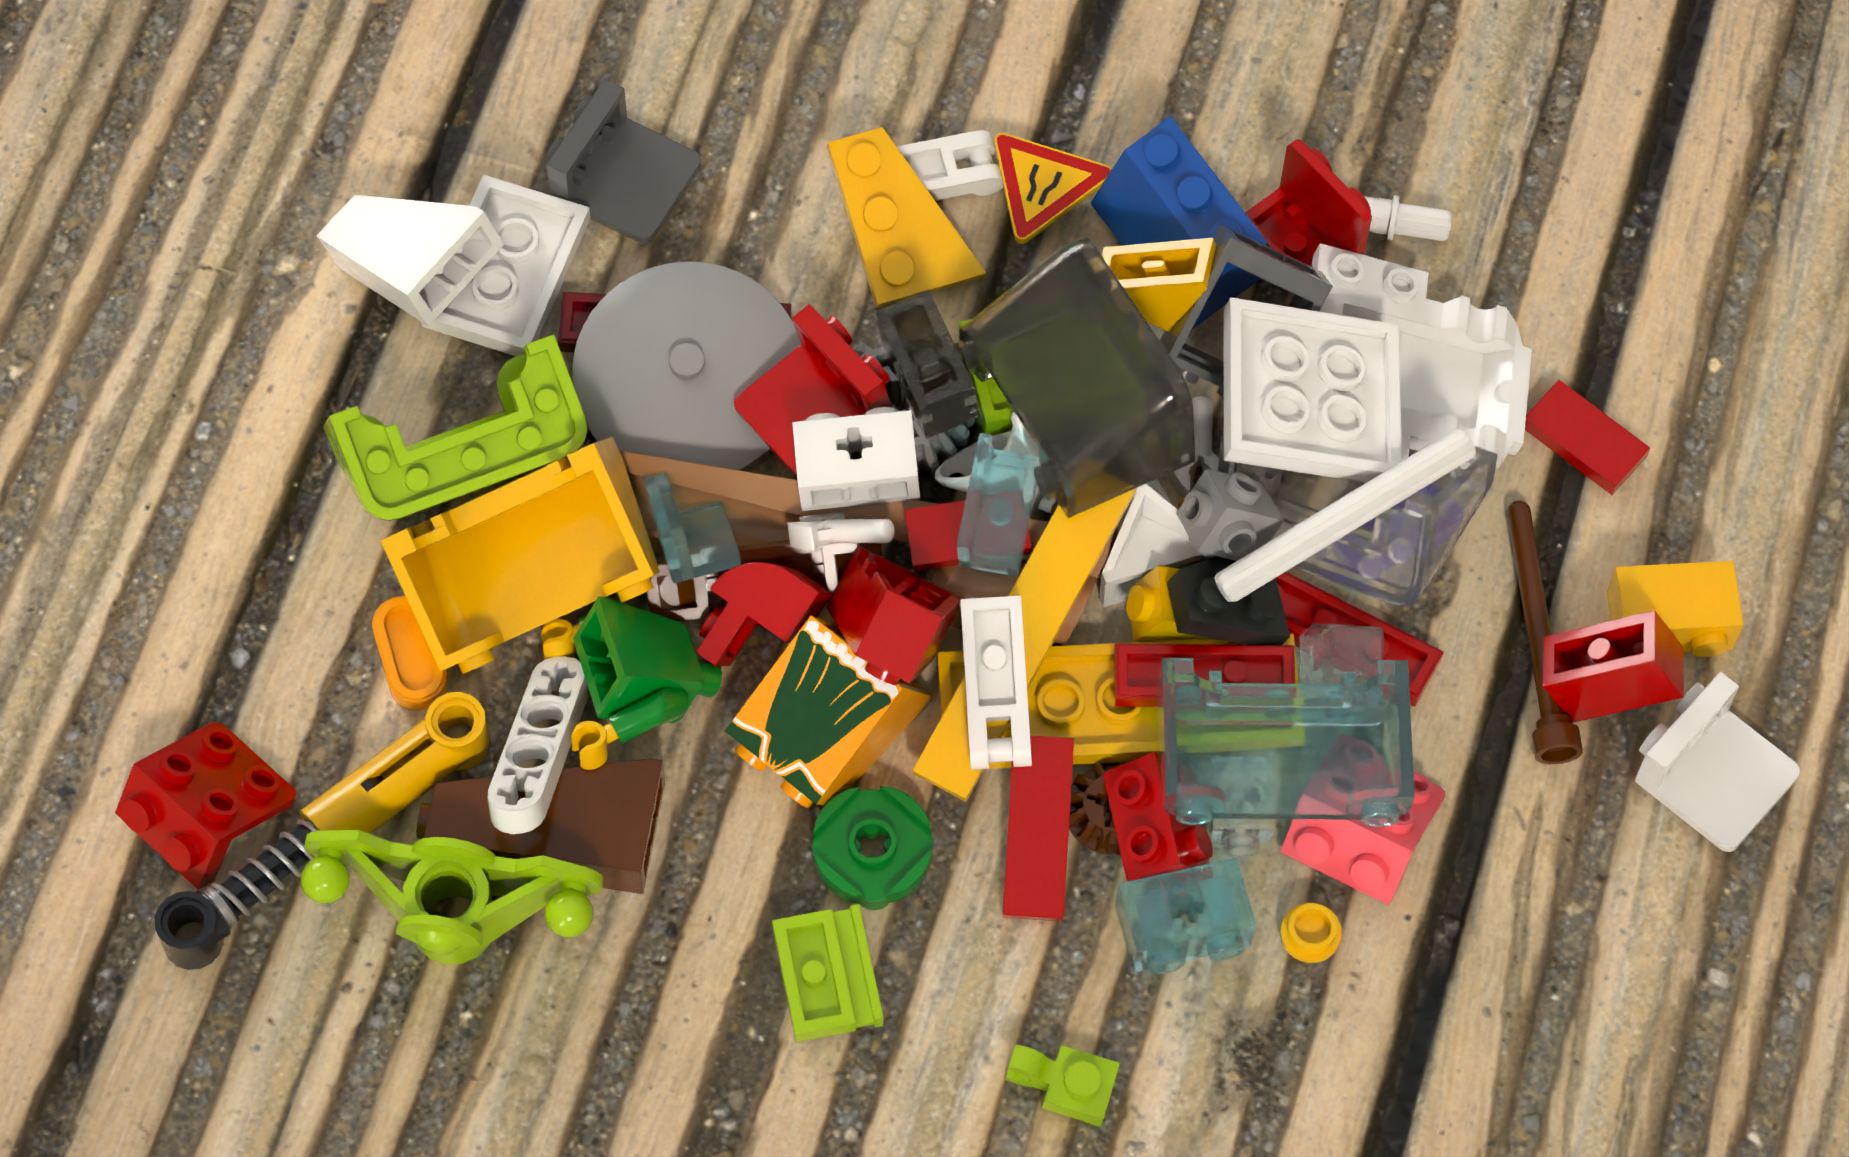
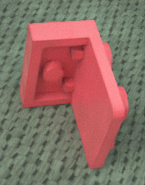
M1338 742L1303 795L1280 852L1390 905L1417 845L1442 805L1445 791L1440 786L1432 783L1424 775L1398 767L1378 757L1366 747L1353 745L1348 742Z

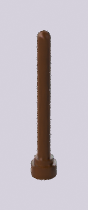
M1517 500L1509 505L1507 514L1541 719L1536 722L1537 729L1532 733L1535 759L1542 764H1563L1573 761L1582 755L1583 748L1580 730L1577 725L1572 724L1571 717L1565 715L1543 688L1544 636L1551 635L1531 509L1526 502Z

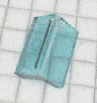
M979 434L957 540L960 567L1019 577L1041 468V457L993 449L992 435Z
M666 473L643 478L656 531L673 584L731 569L742 564L722 502H715L678 512Z

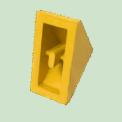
M1214 238L1104 247L1093 291L1097 299L1170 332L1206 291L1217 245Z

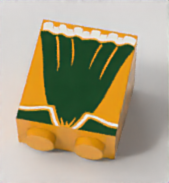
M811 615L726 728L725 732L739 742L735 752L743 760L762 772L769 766L785 780L780 785V788L793 800L806 808H809L813 802L817 805L825 806L833 797L850 789L927 707L933 696L914 681L909 684L900 679L898 685H891L872 676L864 669L867 661L854 655L837 624Z

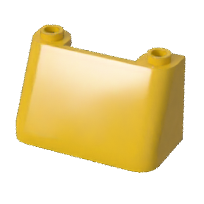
M613 437L590 444L568 454L566 458L550 463L537 471L478 498L436 515L427 521L411 527V529L410 527L380 540L439 670L443 671L458 664L462 674L495 660L491 648L595 602L599 596L607 597L617 592L621 603L653 589L654 586L650 577L660 573L623 458Z

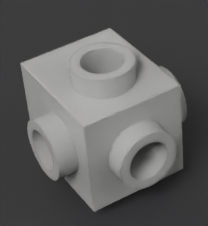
M1205 469L1176 512L1189 536V543L1198 553L1208 558L1218 556L1235 561L1240 560L1268 543L1284 521L1262 482L1255 481L1242 473L1235 472L1230 475L1210 469Z

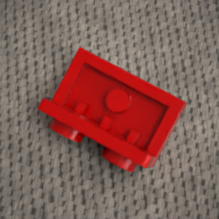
M1156 752L1106 771L1103 778L1126 880L1134 885H1139L1165 874L1190 887L1213 880L1209 858L1213 855V847L1207 831L1200 823L1196 803L1200 800V791L1193 774L1187 768Z

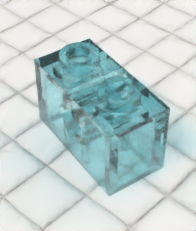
M1237 858L1118 884L1115 908L1133 973L1150 969V972L1153 974L1169 973L1183 967L1187 960L1209 956L1210 960L1213 961L1227 960L1240 955L1245 951V947L1252 945L1256 922ZM1186 914L1188 921L1196 923V926L1187 927L1185 920L1177 918V916Z

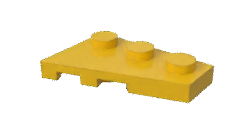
M883 127L828 142L827 151L876 308L986 276V271Z

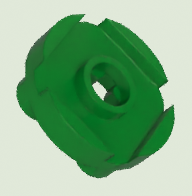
M880 786V790L867 789L860 791V787L847 789L833 797L823 807L815 821L812 858L817 873L823 883L834 894L848 902L860 904L868 910L883 909L889 903L899 901L917 889L930 869L933 840L928 817L922 807L912 797L896 788ZM880 834L886 838L883 844L885 854L879 857L874 855L866 857L861 854L862 845L858 841L861 836L865 835L867 838L874 839Z

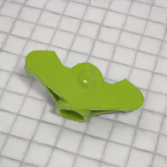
M319 830L308 833L304 849L315 856V858L306 864L301 873V887L304 894L317 903L330 904L344 896L349 886V872L346 866H350L398 921L396 934L416 943L418 949L429 959L445 965L463 964L477 958L492 941L545 906L546 923L555 934L564 938L578 937L589 928L594 917L593 906L586 896L600 893L604 880L603 876L593 869L544 855L521 859L495 856L493 852L483 846L455 838H422L416 841L414 845L390 842L360 830ZM387 877L405 881L403 893ZM492 896H502L499 899L492 901ZM446 897H462L472 901L470 907L459 917L447 918L427 913L437 901Z

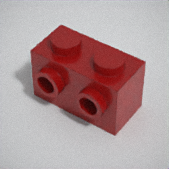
M1655 610L1544 636L1543 688L1562 711L1571 717L1572 723L1684 698V647Z

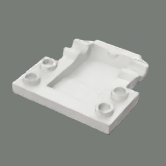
M1320 243L1313 255L1312 267L1323 272L1333 287L1319 312L1399 325L1402 461L1409 457L1410 449L1420 451L1449 432L1463 429L1469 435L1476 449L1474 458L1465 462L1460 467L1494 471L1500 467L1507 454L1516 455L1524 443L1532 348L1523 346L1518 325L1507 310V307L1497 305L1492 309H1478L1471 305L1470 297L1462 295L1445 303L1426 299L1428 272Z

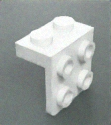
M1720 671L1706 688L1697 682L1686 693L1676 708V711L1681 715L1670 728L1660 723L1645 739L1639 749V752L1645 757L1635 782L1720 850L1732 852L1738 848L1796 782L1800 774V768L1795 761L1729 711L1739 685Z

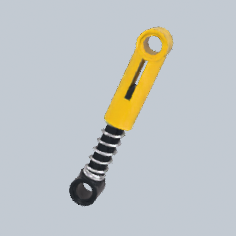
M450 692L436 698L429 706L427 714L422 721L301 809L300 816L302 819H298L297 828L291 833L281 832L278 843L273 846L264 845L262 854L256 859L246 858L245 867L240 871L229 870L228 880L221 885L212 883L211 887H207V891L177 892L167 897L159 905L154 918L155 930L168 959L177 967L187 970L201 969L213 963L221 953L224 939L231 934L232 926H237V922L240 920L239 916L242 914L250 916L249 909L260 900L263 903H267L268 898L266 896L275 889L285 890L284 883L294 875L301 877V870L305 868L309 861L315 858V856L304 849L308 833L319 830H360L371 834L455 770H465L478 765L485 758L490 747L486 715L481 703L472 695L462 692ZM464 724L472 728L467 735L461 738H451L444 735V732L453 725ZM198 922L204 925L202 931L191 939L175 937L179 928L187 923Z

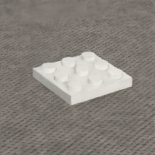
M1230 297L1223 310L1224 461L1365 483L1402 462L1398 324Z

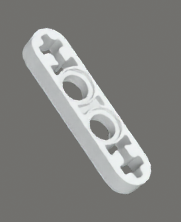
M557 656L545 659L535 667L531 674L488 789L487 798L491 822L501 832L509 834L529 832L541 825L546 817L572 744V732L575 726L579 724L588 699V686L580 661L575 658ZM559 688V696L552 695V691H556ZM554 719L560 721L559 724L548 728L532 726L534 723L542 720ZM529 759H542L546 761L544 764L534 768L517 766L520 762ZM518 791L524 792L526 798H520L518 801Z

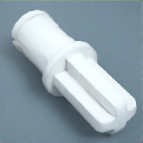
M1397 195L1393 196V200L1364 196L1371 208L1372 221L1369 231L1387 235V240L1392 241L1393 235L1398 234L1445 241L1450 235L1452 214L1448 210L1399 203V196Z

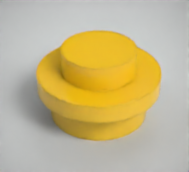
M1303 903L1293 907L1285 915L1280 929V938L1285 950L1293 958L1305 963H1318L1330 958L1337 951L1342 937V928L1337 916L1329 908L1317 903Z

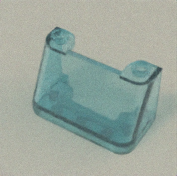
M1193 658L1162 659L1156 693L1163 806L1166 812L1176 816L1178 822L1187 825H1201L1212 821L1213 818L1362 820L1368 826L1385 827L1396 824L1399 821V817L1408 813L1411 809L1415 794L1408 660H1377L1375 676L1360 682H1356V672H1343L1340 684L1222 683V671H1209L1208 680H1205L1195 674Z

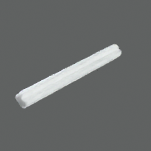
M1463 429L1449 432L1218 572L1214 579L1220 593L1228 602H1237L1474 458L1476 449L1471 438Z

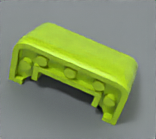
M553 334L526 344L524 346L525 353L513 357L502 366L498 372L496 388L504 411L411 445H404L397 424L384 426L375 417L361 414L358 406L330 415L323 426L334 456L365 511L375 519L384 521L398 520L566 458L568 454L577 451L586 438V418L555 335Z

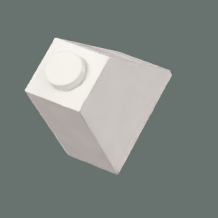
M354 195L317 235V238L341 270L428 327L505 244L486 213L477 206Z

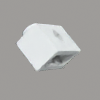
M879 407L867 411L865 415L839 417L832 413H819L808 417L805 421L792 422L798 490L802 511L920 499L911 410L898 411L891 407ZM860 451L862 452V458L850 459V453Z

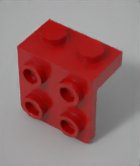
M1300 139L1294 140L1286 147L1280 187L1245 212L1271 248L1311 267L1313 255L1320 243L1364 255L1372 221L1371 208L1363 194L1354 187L1348 188L1333 173L1327 158L1315 148L1310 149Z
M810 304L791 318L801 345L742 391L734 400V407L738 415L796 477L797 469L792 422L805 421L808 417L819 413H832L839 417L865 415L867 411L874 408H893L885 384L890 379L882 366L869 353L861 358L849 346L853 340L840 321L833 315L824 319Z
M212 722L134 763L115 814L158 852L173 869L177 870L199 890L216 880L232 839L290 808L295 800L296 790L225 725Z

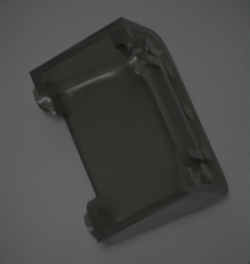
M1086 236L1061 246L959 329V342L954 343L953 347L961 369L967 376L975 374L981 382L991 378L994 379L1038 447L1040 465L1034 468V476L1041 493L1048 501L1055 498L1067 518L1195 462L1193 402L1187 383L1179 368L1095 245Z

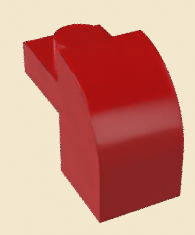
M762 562L736 566L721 575L709 588L728 603L724 609L717 607L704 622L699 636L704 640L696 653L715 666H731L758 623L783 641L790 643L811 615L815 617L820 615L833 594L791 567Z

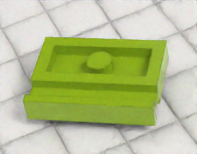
M859 904L850 905V909L833 912L832 909L772 920V929L795 1042L854 1032L856 1028L874 1025V1028L883 1026L884 1017Z

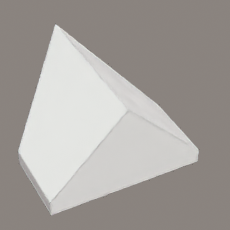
M1142 479L1102 571L1099 593L1102 607L1127 601L1128 589L1158 565L1182 569L1210 559L1198 553L1189 543V536L1176 514L1178 509Z

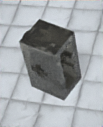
M930 290L876 311L875 315L882 345L925 438L928 439L979 418L980 413L974 384Z

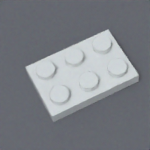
M483 174L469 206H477L486 213L505 244L429 327L422 322L421 324L422 327L518 356L525 353L524 346L526 344L537 341L541 335L591 219L590 207Z

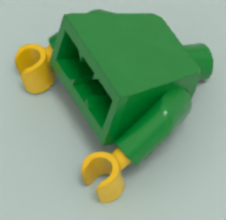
M599 596L588 615L579 618V624L572 626L567 620L557 618L546 623L541 631L544 660L557 656L574 658L576 648L597 717L611 721L605 726L595 721H583L575 726L571 736L572 751L581 750L579 753L580 766L586 770L597 769L606 762L608 757L607 744L617 739H620L623 744L655 727L681 720L697 695L713 697L721 685V666H715L707 660L697 658L688 629L681 622L642 610L634 604H624Z

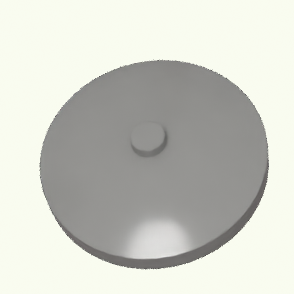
M668 263L646 269L629 277L600 300L584 323L578 337L573 357L572 381L586 418L587 431L594 442L613 437L620 451L749 472L764 462L773 451L738 415L734 407V400L742 391L800 346L801 343L795 326L784 307L768 290L752 278L733 269L711 263Z

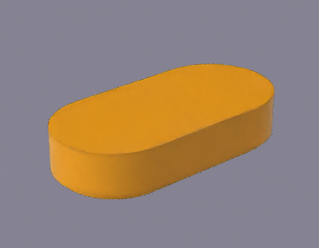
M406 596L388 599L376 610L372 620V628L390 693L393 699L406 709L426 710L436 698L446 694L449 683L447 670H439Z

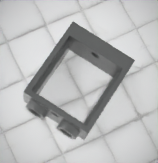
M1220 224L1214 236L1217 246L1206 291L1170 332L1164 331L1157 347L1164 360L1168 362L1166 369L1170 373L1192 384H1197L1199 378L1207 380L1219 386L1216 392L1224 398V361L1185 344V341L1226 263H1231L1294 293L1288 307L1319 312L1333 286L1323 272Z

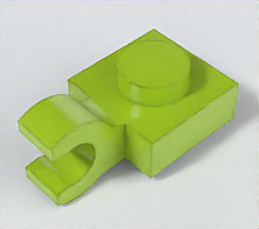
M1015 1045L1005 1079L1018 1085L1046 1091L1042 1109L1101 1127L1120 1063L1064 1045L1060 1046L1057 1059L1053 1061L1035 1049Z

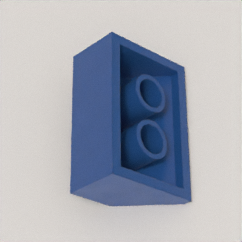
M1171 116L1123 151L1091 201L1092 207L1122 246L1214 238L1220 224H1223L1270 247L1263 235ZM1227 262L1192 329L1225 306L1230 297L1236 298L1261 278Z

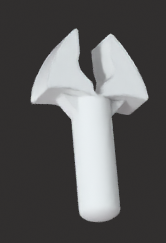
M1196 396L1190 401L1189 451L1184 456L1170 454L1168 458L1167 468L1169 476L1182 497H1186L1190 492V476L1196 472L1197 466L1202 467V472L1205 469L1226 474L1231 472L1232 462L1224 461V458H1218L1212 452L1213 401L1207 396Z
M844 512L799 517L800 522H787L790 546L802 550H815L830 543H889L895 533L894 525L889 519H845Z

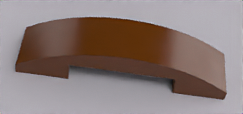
M790 540L705 551L657 561L660 573L650 577L654 588L647 591L649 610L651 613L675 621L708 618L717 607L724 609L728 603L709 589L712 584L728 570L753 562L791 567L833 594L857 545L859 544L883 557L881 543H830L815 550H802L791 547Z

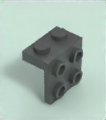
M604 79L593 96L588 94L580 102L574 115V125L565 138L558 137L546 154L544 167L547 168L550 195L590 207V217L592 220L641 244H647L654 240L699 172L701 157L698 152L627 118L625 89Z

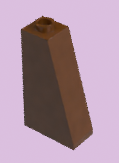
M650 758L607 763L593 770H586L581 767L562 769L545 819L534 830L522 834L501 832L492 824L487 797L493 777L436 783L432 803H422L416 829L417 839L447 837L465 840L483 846L493 852L495 856L521 859L544 855L597 871L604 878L602 888L644 894L665 787L663 760ZM518 791V801L520 798H526L524 792Z

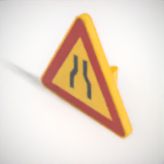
M999 133L994 139L1014 239L1021 244L1027 243L1099 190L1112 170L1108 165L1006 133Z

